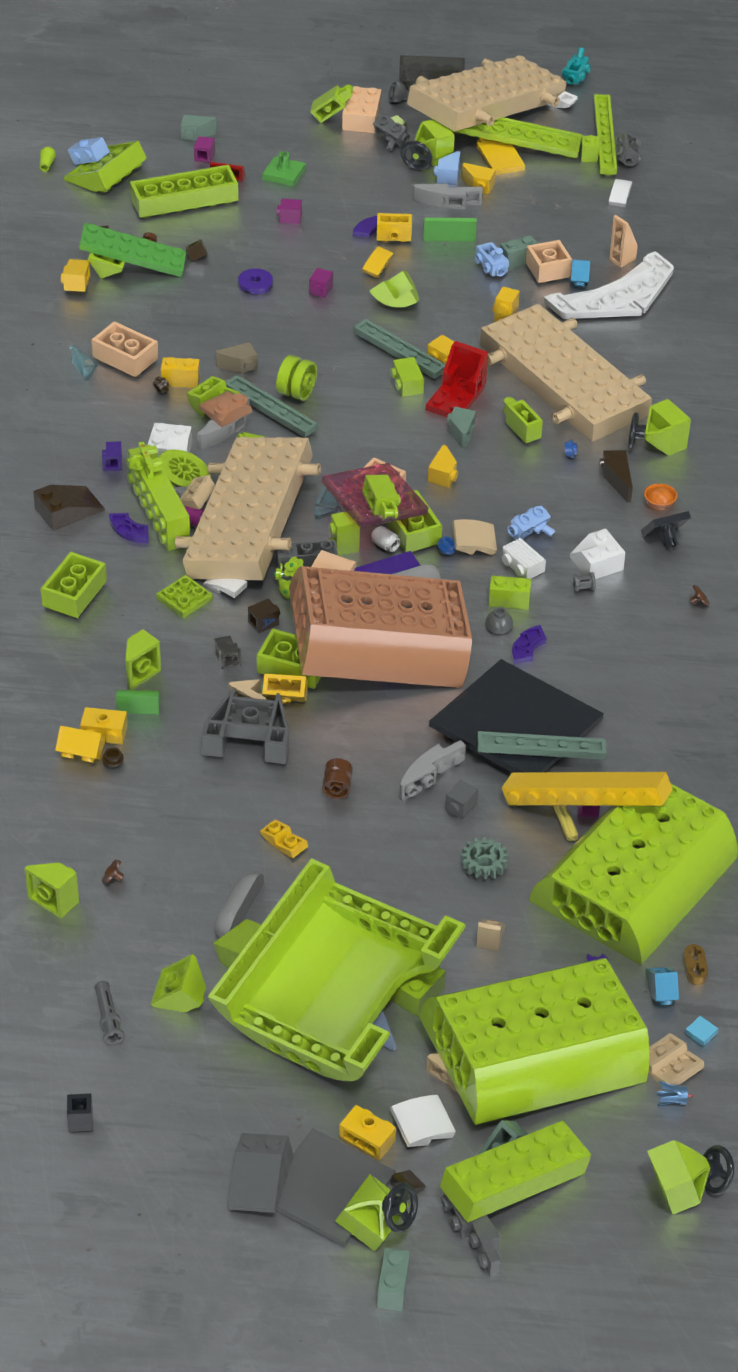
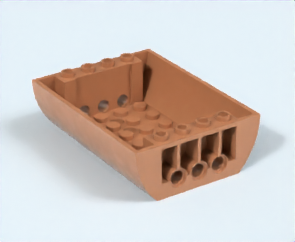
M301 566L296 570L289 590L302 675L463 688L469 666L472 635L460 581Z

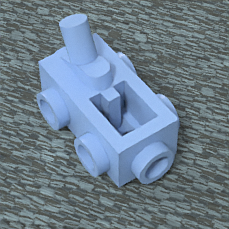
M493 242L476 246L475 261L477 264L481 263L483 265L485 273H489L491 276H503L508 272L509 261L502 254L503 250L501 248H497Z
M542 505L530 508L521 516H515L510 521L511 525L507 527L508 534L514 540H518L519 537L524 539L535 532L539 534L541 531L551 537L555 530L546 525L551 516Z

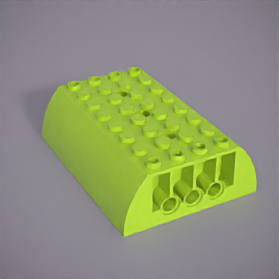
M671 784L672 791L663 806H610L534 886L529 901L641 966L737 859L738 847L733 827L725 812ZM640 845L643 848L636 849L633 846ZM609 872H617L619 875H613V876H612V875H610V874H608V873H609Z
M606 958L431 997L425 1001L419 1014L475 1125L647 1082L650 1062L648 1030ZM536 1014H544L546 1018H542L540 1016H537ZM492 1024H501L503 1028H498L496 1026H493Z

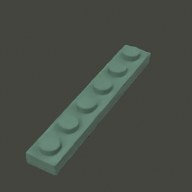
M364 319L354 326L353 332L393 356L399 359L414 357L420 371L433 379L443 374L444 363L371 321Z
M236 375L226 381L228 388L239 391L240 394L249 397L251 406L302 437L306 438L318 429V423L240 376Z
M478 731L477 735L478 752L606 760L605 739Z

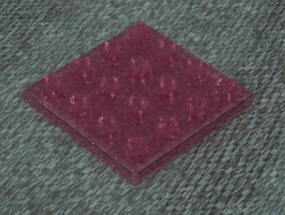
M389 463L322 476L321 483L360 528L428 513L429 507ZM365 475H388L391 482L394 483L395 490L401 499L400 506L397 507L398 517L396 519L392 517L382 519L381 515H373L362 492Z

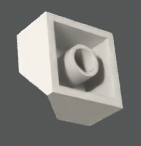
M154 423L148 445H156L158 458L163 452L172 449L190 453L192 447V426Z
M602 529L588 534L572 551L570 558L584 575L593 572L595 579L624 569L625 551L607 529Z

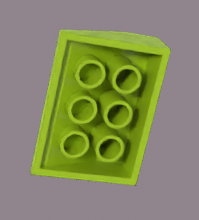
M139 140L108 145L109 153L99 161L80 164L63 178L65 181L94 192H107L113 184L121 182L122 177L131 174V170L140 167L147 158Z

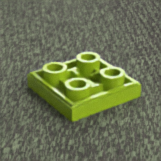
M184 575L156 593V599L184 619L213 600V594L187 575Z

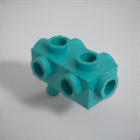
M578 47V53L574 54L571 60H568L566 68L564 67L562 70L563 80L570 85H579L580 81L584 82L586 73L589 74L590 57L583 56L585 50L583 47Z

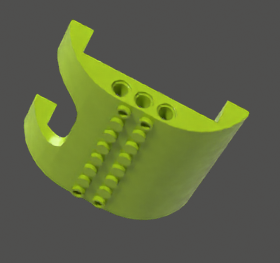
M311 858L208 995V999L233 1026L266 1049L323 1076L341 1081L358 1080L363 1076L390 1036L389 1031L373 1025L378 1015L403 982L416 975L434 971L440 966L466 926L465 923L446 915L436 926L335 883L330 866Z

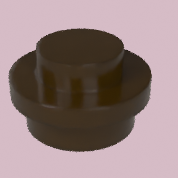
M157 376L153 382V386L160 394L169 391L168 387L170 385L164 377Z
M111 747L105 750L102 761L108 767H117L123 763L124 755L118 748Z

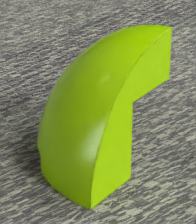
M402 271L390 280L383 281L369 290L378 301L391 307H406L419 301L416 287L407 271Z

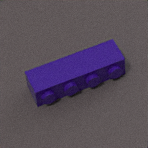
M408 551L356 567L354 571L395 574L421 565L412 552Z

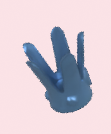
M659 1081L661 1088L668 1091L657 1092V1095L661 1097V1103H658L657 1106L673 1103L686 1105L687 1097H693V1095L688 1094L687 1086L672 1085Z

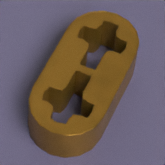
M697 944L688 945L684 949L683 956L686 978L691 984L702 985L706 982L708 975L705 951ZM692 954H695V957H697V960H694V959H693V955H692ZM694 969H697V970H698V974H699V975H696V972H694Z

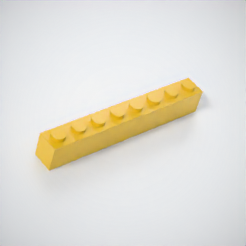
M667 772L511 773L502 786V791L508 805L663 806L672 791Z

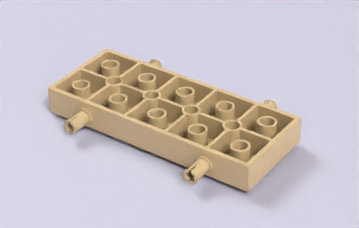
M516 56L496 62L485 58L482 61L481 67H474L470 70H463L462 72L441 76L437 79L428 80L423 76H419L416 84L410 86L407 105L449 129L458 131L482 123L491 126L495 119L546 104L556 107L560 101L558 96L565 91L567 82L561 79L560 76L551 74L549 70L540 68L536 63L529 62L523 56Z
M536 304L482 327L480 346L489 353L488 366L500 362L557 411L551 415L555 424L567 420L591 442H594L631 425L634 412L639 413V420L648 417L652 398L639 388L646 384L644 375L639 374L631 379L627 378L571 331L578 327L576 319L570 318L561 323L540 304Z
M236 438L225 463L210 462L208 464V473L210 475L220 474L196 531L192 537L176 536L175 538L177 549L188 548L182 560L188 577L191 579L263 580L275 550H291V538H280L305 475L319 476L321 473L320 463H310L313 455L309 438Z

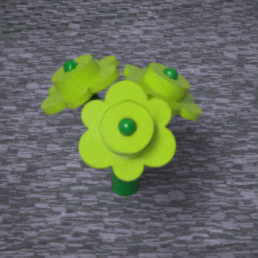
M292 557L289 562L285 563L284 572H282V563H280V568H276L274 572L275 580H278V585H280L279 590L286 599L291 598L289 590L291 581H286L282 577L293 578L296 570L303 566L304 561L297 557Z

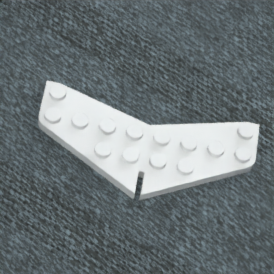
M654 251L646 255L642 263L619 280L594 290L562 295L560 292L550 294L544 297V303L566 320L570 318L642 316V313H646L673 275L674 266Z

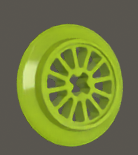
M172 449L163 452L159 456L162 459L163 469L171 484L178 488L186 490L192 480L197 477L209 475L211 478L207 465L192 453Z

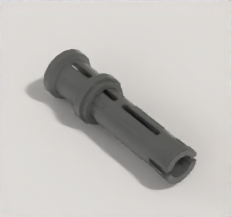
M99 981L95 984V990L102 1015L100 1026L104 1029L105 1033L103 1039L108 1045H116L122 1042L125 1037L124 1032L120 1029L121 1019L115 1012L109 983L107 981Z

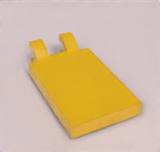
M481 137L477 139V149L488 168L496 169L495 175L525 170V164L513 144H504Z

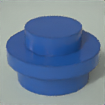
M573 439L565 442L566 457L575 458V454H578L577 443L573 442Z
M448 536L439 539L437 542V546L443 554L452 555L456 550L454 540Z

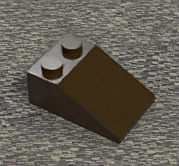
M48 485L33 491L35 510L53 531L105 511L103 505L87 486Z

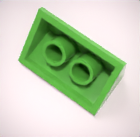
M424 218V241L475 242L477 218Z

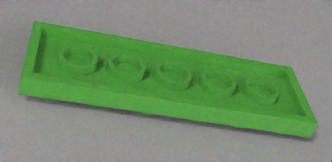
M84 223L79 244L80 250L181 277L183 273L186 250L164 245L163 243Z

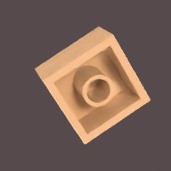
M560 240L527 246L526 264L538 283L571 277L572 258Z

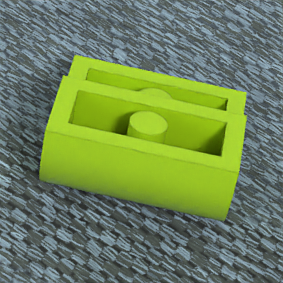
M211 376L187 392V397L192 408L204 417L206 414L199 409V405L226 391H230L233 394L240 392L228 388L225 380Z

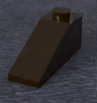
M603 450V458L599 459V469L603 470L604 478L626 502H631L633 486L626 450Z

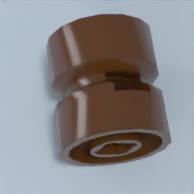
M341 758L327 761L322 791L327 797L342 799L349 795L353 771L350 762Z

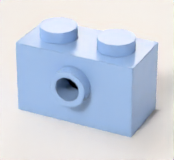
M103 137L80 140L69 148L68 152L74 165L99 161L109 153V149Z

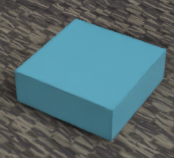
M699 1016L686 1028L685 1034L704 1047L718 1034L719 1028L702 1016Z

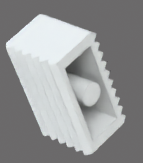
M520 537L518 540L516 539L512 543L510 542L503 546L502 561L506 566L512 568L517 576L531 579L545 572L546 559Z

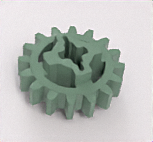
M483 837L482 841L474 838V843L468 841L467 847L462 848V868L468 869L467 874L469 875L475 873V878L482 875L484 880H487V876L490 875L494 879L496 878V873L502 875L503 869H507L509 862L507 847H502L501 841L494 843V838L490 839V841H487L486 837Z

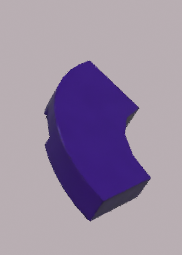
M372 216L359 222L353 229V236L370 238L372 234L377 232V216Z
M129 513L109 514L110 525L119 536L132 542L149 543L148 525L134 522L129 517Z
M541 625L525 630L514 642L512 647L513 665L533 661L534 650L546 644L547 638Z

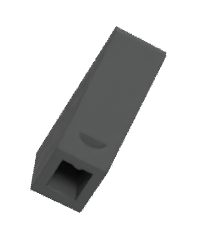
M336 541L292 543L291 550H276L277 568H280V563H282V572H284L285 563L289 562L292 557H297L304 561L303 566L312 567L321 550L338 555Z

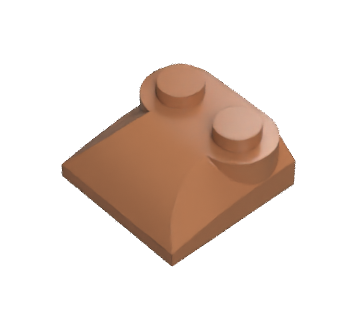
M230 391L223 392L199 405V409L221 427L252 413V407L248 404V398L243 394H233Z

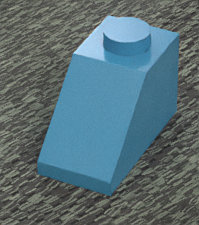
M572 260L571 283L574 286L585 287V284L588 285L590 261Z
M669 967L646 968L653 1000L659 1001L660 1005L673 1004L672 1000H679L677 971Z

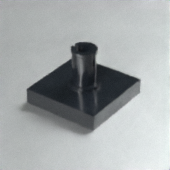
M686 511L654 519L641 529L642 536L646 537L663 533L666 547H675L679 543L674 529H678L690 520V513Z

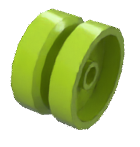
M291 354L283 360L277 374V392L286 396L292 395L293 398L301 401L306 400L310 396L316 382L317 364L307 359L302 360L300 357Z

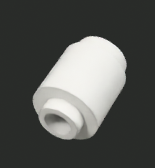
M384 526L376 527L371 533V541L387 552H395L400 546L401 540L398 538V535Z

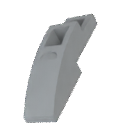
M447 183L414 184L413 200L440 208L466 209V205H482L483 190L482 187H448Z
M246 416L224 427L219 426L210 419L207 425L197 433L198 449L203 450L218 445L237 434L247 425Z
M461 740L445 749L438 744L422 754L403 776L400 783L399 799L403 801L433 786L436 783L437 774H441L448 768L458 765L465 760L466 745Z

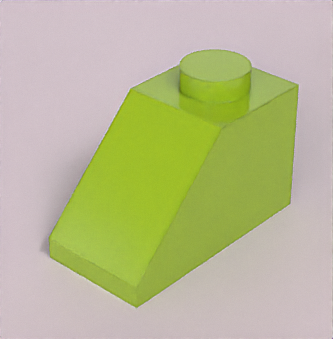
M582 136L580 142L581 162L598 163L599 136Z

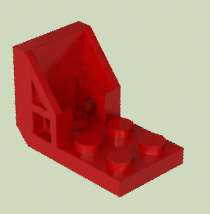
M455 341L451 346L443 370L442 385L426 403L425 410L448 417V414L452 413L454 407L469 409L484 390L487 381L488 351Z

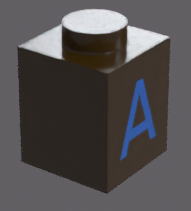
M269 598L248 607V622L258 634L279 625L280 609Z

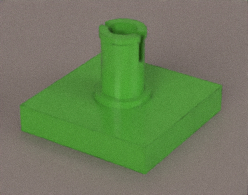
M281 151L279 157L274 156L262 173V179L294 187L305 171L306 163L290 160L289 152H286L285 156V151Z

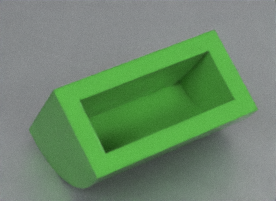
M117 690V711H127V714L159 715L160 691Z

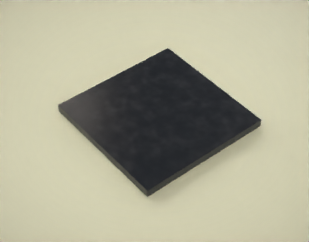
M500 659L429 720V727L456 742L461 740L467 748L513 773L546 772L561 757L478 752V731L583 738L603 719L604 713Z

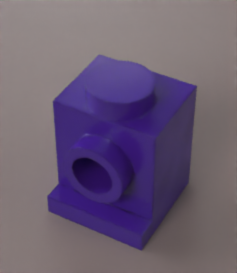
M121 441L106 442V450H102L103 471H122Z

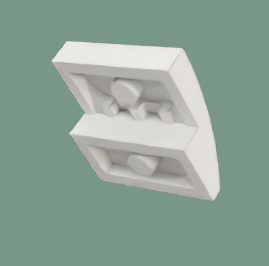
M438 1095L410 1099L393 1105L390 1108L407 1147L428 1146L432 1139L453 1138L456 1133Z

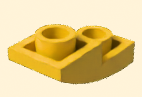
M378 246L362 268V272L378 279L383 269L387 268L394 253Z
M276 819L260 830V834L271 845L292 859L308 848L307 840L292 834L290 826Z

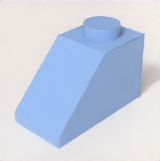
M460 151L439 159L438 166L434 168V176H437V183L457 185Z

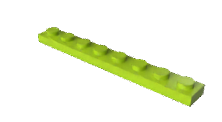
M594 94L596 134L599 136L598 157L600 174L617 175L610 95Z

